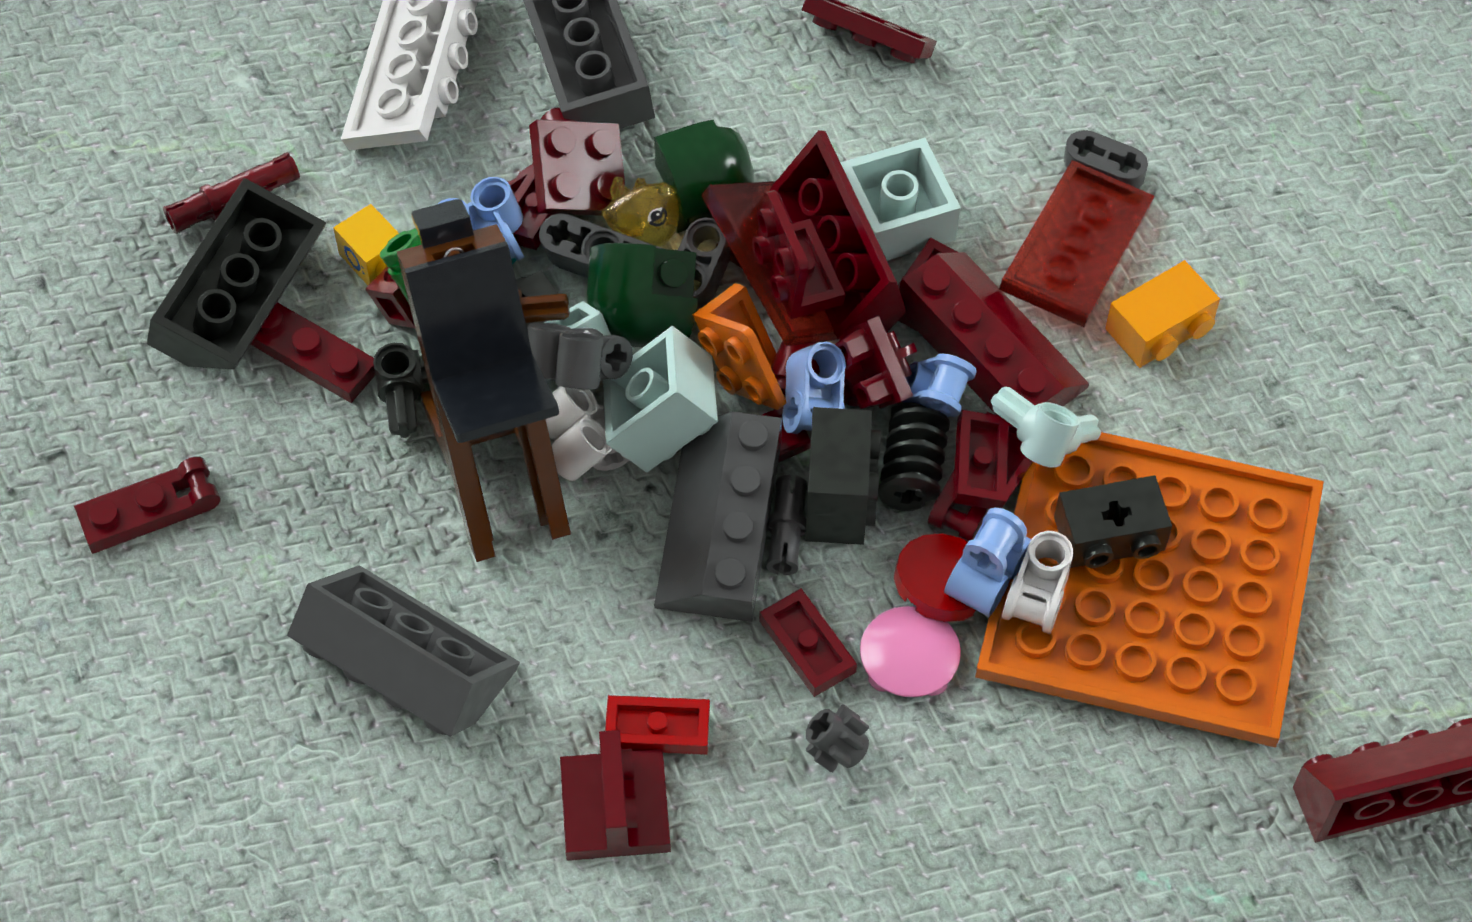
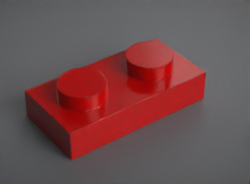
M608 695L605 731L620 730L621 749L632 748V751L663 749V753L708 755L710 700Z

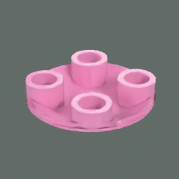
M915 606L897 607L878 615L866 628L860 645L862 665L868 674V681L871 686L878 691H887L903 697L936 696L943 693L948 683L956 674L961 657L960 643L952 626L948 622L921 615L915 611Z

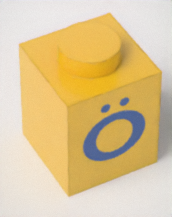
M369 204L333 227L339 255L367 285L387 267L380 258V251L383 250L389 240L399 234L372 204Z

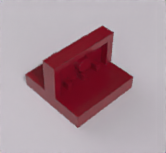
M620 730L599 732L601 754L560 757L567 861L671 852L663 749L632 751V748L621 749Z

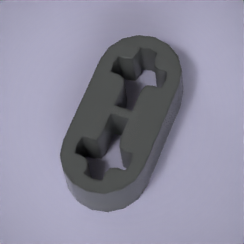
M1081 130L1071 134L1066 142L1063 158L1064 164L1074 174L1121 192H1133L1144 184L1148 161L1147 157L1140 150L1088 130ZM1084 149L1091 151L1085 157L1079 155ZM1125 166H1130L1133 168L1130 169L1127 173L1120 171L1123 170Z

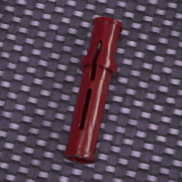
M286 152L273 160L235 175L226 181L213 186L205 184L199 187V192L163 207L168 224L174 233L178 234L199 222L210 218L216 220L244 178L268 191L300 179L294 159Z

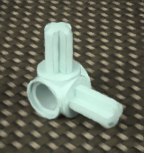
M1002 387L991 399L994 412L1017 428V437L1022 441L1021 452L1028 459L1042 466H1060L1065 455L1076 451L1081 443L1097 440L1102 432L1097 427L1099 420L1094 415L1076 416L1067 408L1050 402L1033 405L1010 387Z

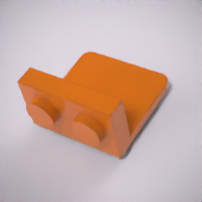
M735 283L692 314L700 330L698 339L703 348L712 355L718 368L716 372L717 379L728 393L732 395L737 394L752 400L758 405L763 404L779 410L787 402L771 369L777 353L746 286Z

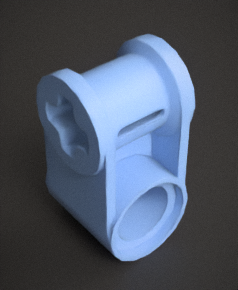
M819 342L794 352L787 360L785 368V399L787 403L783 406L782 413L783 426L787 433L798 434L802 430L811 431L813 407L845 409L844 377L846 362L841 349L835 344ZM812 358L819 366V376L812 368Z
M944 353L920 362L914 361L909 367L912 375L906 377L913 396L901 402L917 403L927 408L938 410L947 417H957L960 415L962 406L959 404L967 382L975 378L976 368L964 359Z

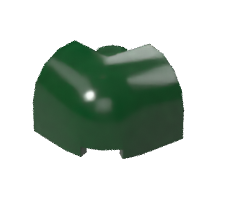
M708 120L654 137L655 166L669 191L670 221L676 233L687 230L691 223L705 217L715 220L719 219L727 232L752 203L754 195V170L751 158L737 128L719 127L715 124L714 120Z
M605 243L590 248L587 303L602 313L611 335L624 337L630 342L632 347L643 348L671 326H674L690 338L695 322L692 314L697 311L698 298H693L697 252L656 248V245Z

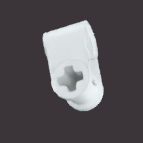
M1044 531L1032 538L1019 573L1014 577L1002 613L1003 619L1010 620L1012 617H1016L1040 625L1043 632L1051 634L1062 603L1064 588L1068 580L1073 557V547L1066 536L1055 531ZM1044 557L1052 558L1059 565L1053 567L1045 566L1038 559Z

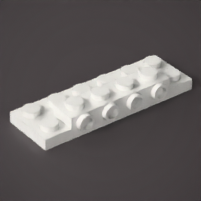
M383 0L341 137L342 142L349 150L428 141L433 119L446 117L449 104H454L458 100L459 90L456 77L458 70L465 69L468 65V52L465 45L468 36L474 35L477 32L478 21L475 10L477 2L484 0Z

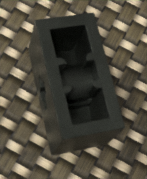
M1155 475L1060 492L1054 515L1058 532L1066 536L1073 547L1070 568L1084 565L1088 568H1098L1107 565L1112 560L1134 557L1136 559L1153 557L1160 551L1166 550L1172 529V523Z

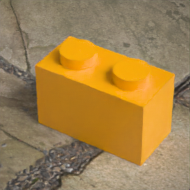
M1184 260L1111 302L1105 329L1136 365L1141 368L1154 359L1157 361L1164 360L1176 350L1178 345L1192 337L1193 339H1199L1206 335L1215 324V316L1220 298Z

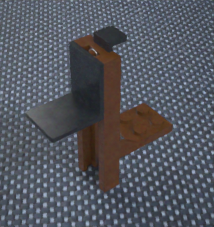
M461 199L414 210L411 212L422 245L396 252L431 389L421 392L420 395L425 413L452 475L468 542L476 562L496 556L492 544L494 538L471 446L515 433L523 451L540 526L548 525L552 540L571 535L546 424L547 418L559 415V408L532 354L508 244L497 224L473 230L470 216Z

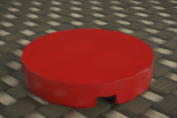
M943 533L925 534L909 541L899 553L894 572V582L901 598L905 602L908 598L912 604L917 606L915 611L921 615L943 622L964 621L974 616L977 610L944 593L946 583L957 562L962 557L963 549L968 542L962 538Z

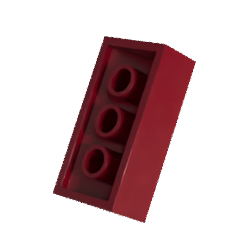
M818 130L769 190L777 192L791 224L811 218L846 294L844 304L825 310L837 339L845 337L847 329L877 316L880 317L887 333L906 313L897 281L826 131Z
M965 252L937 253L902 278L899 290L906 309L904 317L939 354L944 353L957 356L976 368L975 378L968 381L967 385L995 415L998 414L993 410L991 399L1002 387L1012 388L1033 405L1050 402L1060 406H1065L1089 387L1087 380Z
M1472 718L1460 720L1452 724L1447 730L1431 734L1428 730H1418L1404 736L1399 742L1383 746L1380 742H1370L1359 746L1348 755L1333 758L1331 754H1322L1306 761L1300 769L1293 789L1315 843L1472 803Z

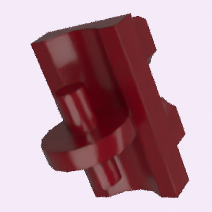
M879 316L847 329V335L835 343L845 357L846 367L860 362L867 378L852 385V393L859 408L879 406L882 409L913 396L906 377L912 375L906 356L917 352V348L914 343L901 348L894 330L886 333Z

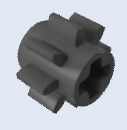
M843 704L839 707L837 713L830 709L821 710L811 719L807 726L806 739L811 744L806 748V752L815 757L814 761L829 772L833 773L838 763L845 768H851L864 758L868 750L869 739L864 733L869 729V725L860 720L858 714Z

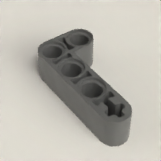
M566 214L550 216L543 222L539 231L540 242L551 263L560 269L588 278L591 247L605 243L652 245ZM707 217L697 219L690 224L678 248L679 251L697 252L694 280L701 282L699 289L693 292V298H698L697 311L714 299L731 257L730 244L725 228L719 221ZM571 237L572 242L567 241V238ZM712 239L719 242L718 246L712 251L703 252L697 249L700 243L705 240Z

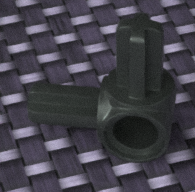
M389 343L378 349L374 356L373 364L378 397L386 403L390 433L406 438L411 433L417 431L415 400L420 396L421 391H424L423 384L429 383L423 357L419 356L418 349L412 350L403 343ZM395 372H403V373L398 374V375H391L392 373H395Z

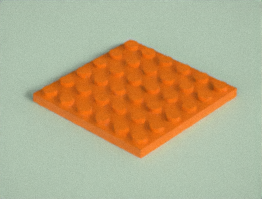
M1101 432L1097 440L1081 443L1076 451L1065 455L1061 465L1058 467H1046L1033 462L1022 478L1014 514L1024 522L1028 538L1032 539L1035 535L1044 531L1058 532L1054 515L1060 492L1154 475L1156 476L1172 523L1171 533L1166 550L1160 551L1153 557L1146 559L1127 557L1112 560L1107 565L1098 568H1088L1085 565L1070 568L1062 603L1051 634L1043 632L1040 625L1016 617H1012L1010 620L1002 618L1004 605L1013 579H1011L997 608L988 619L975 678L1276 748L1282 727L1324 481ZM1044 557L1038 559L1045 566L1053 567L1059 565L1052 558Z

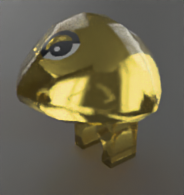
M622 177L614 178L610 187L613 201L602 210V215L608 226L613 231L658 247L666 245L675 234L679 221L680 209L675 188L665 182L646 184L645 178H637L631 190L623 184Z

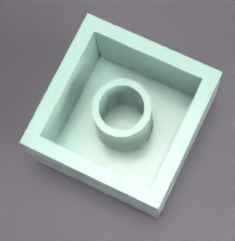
M926 138L840 162L887 261L922 251L930 238L942 244L956 240L961 207Z
M674 326L668 328L633 355L628 371L622 377L603 380L606 444L646 473L661 462L672 458L679 449L697 436L708 432L718 422L712 355Z

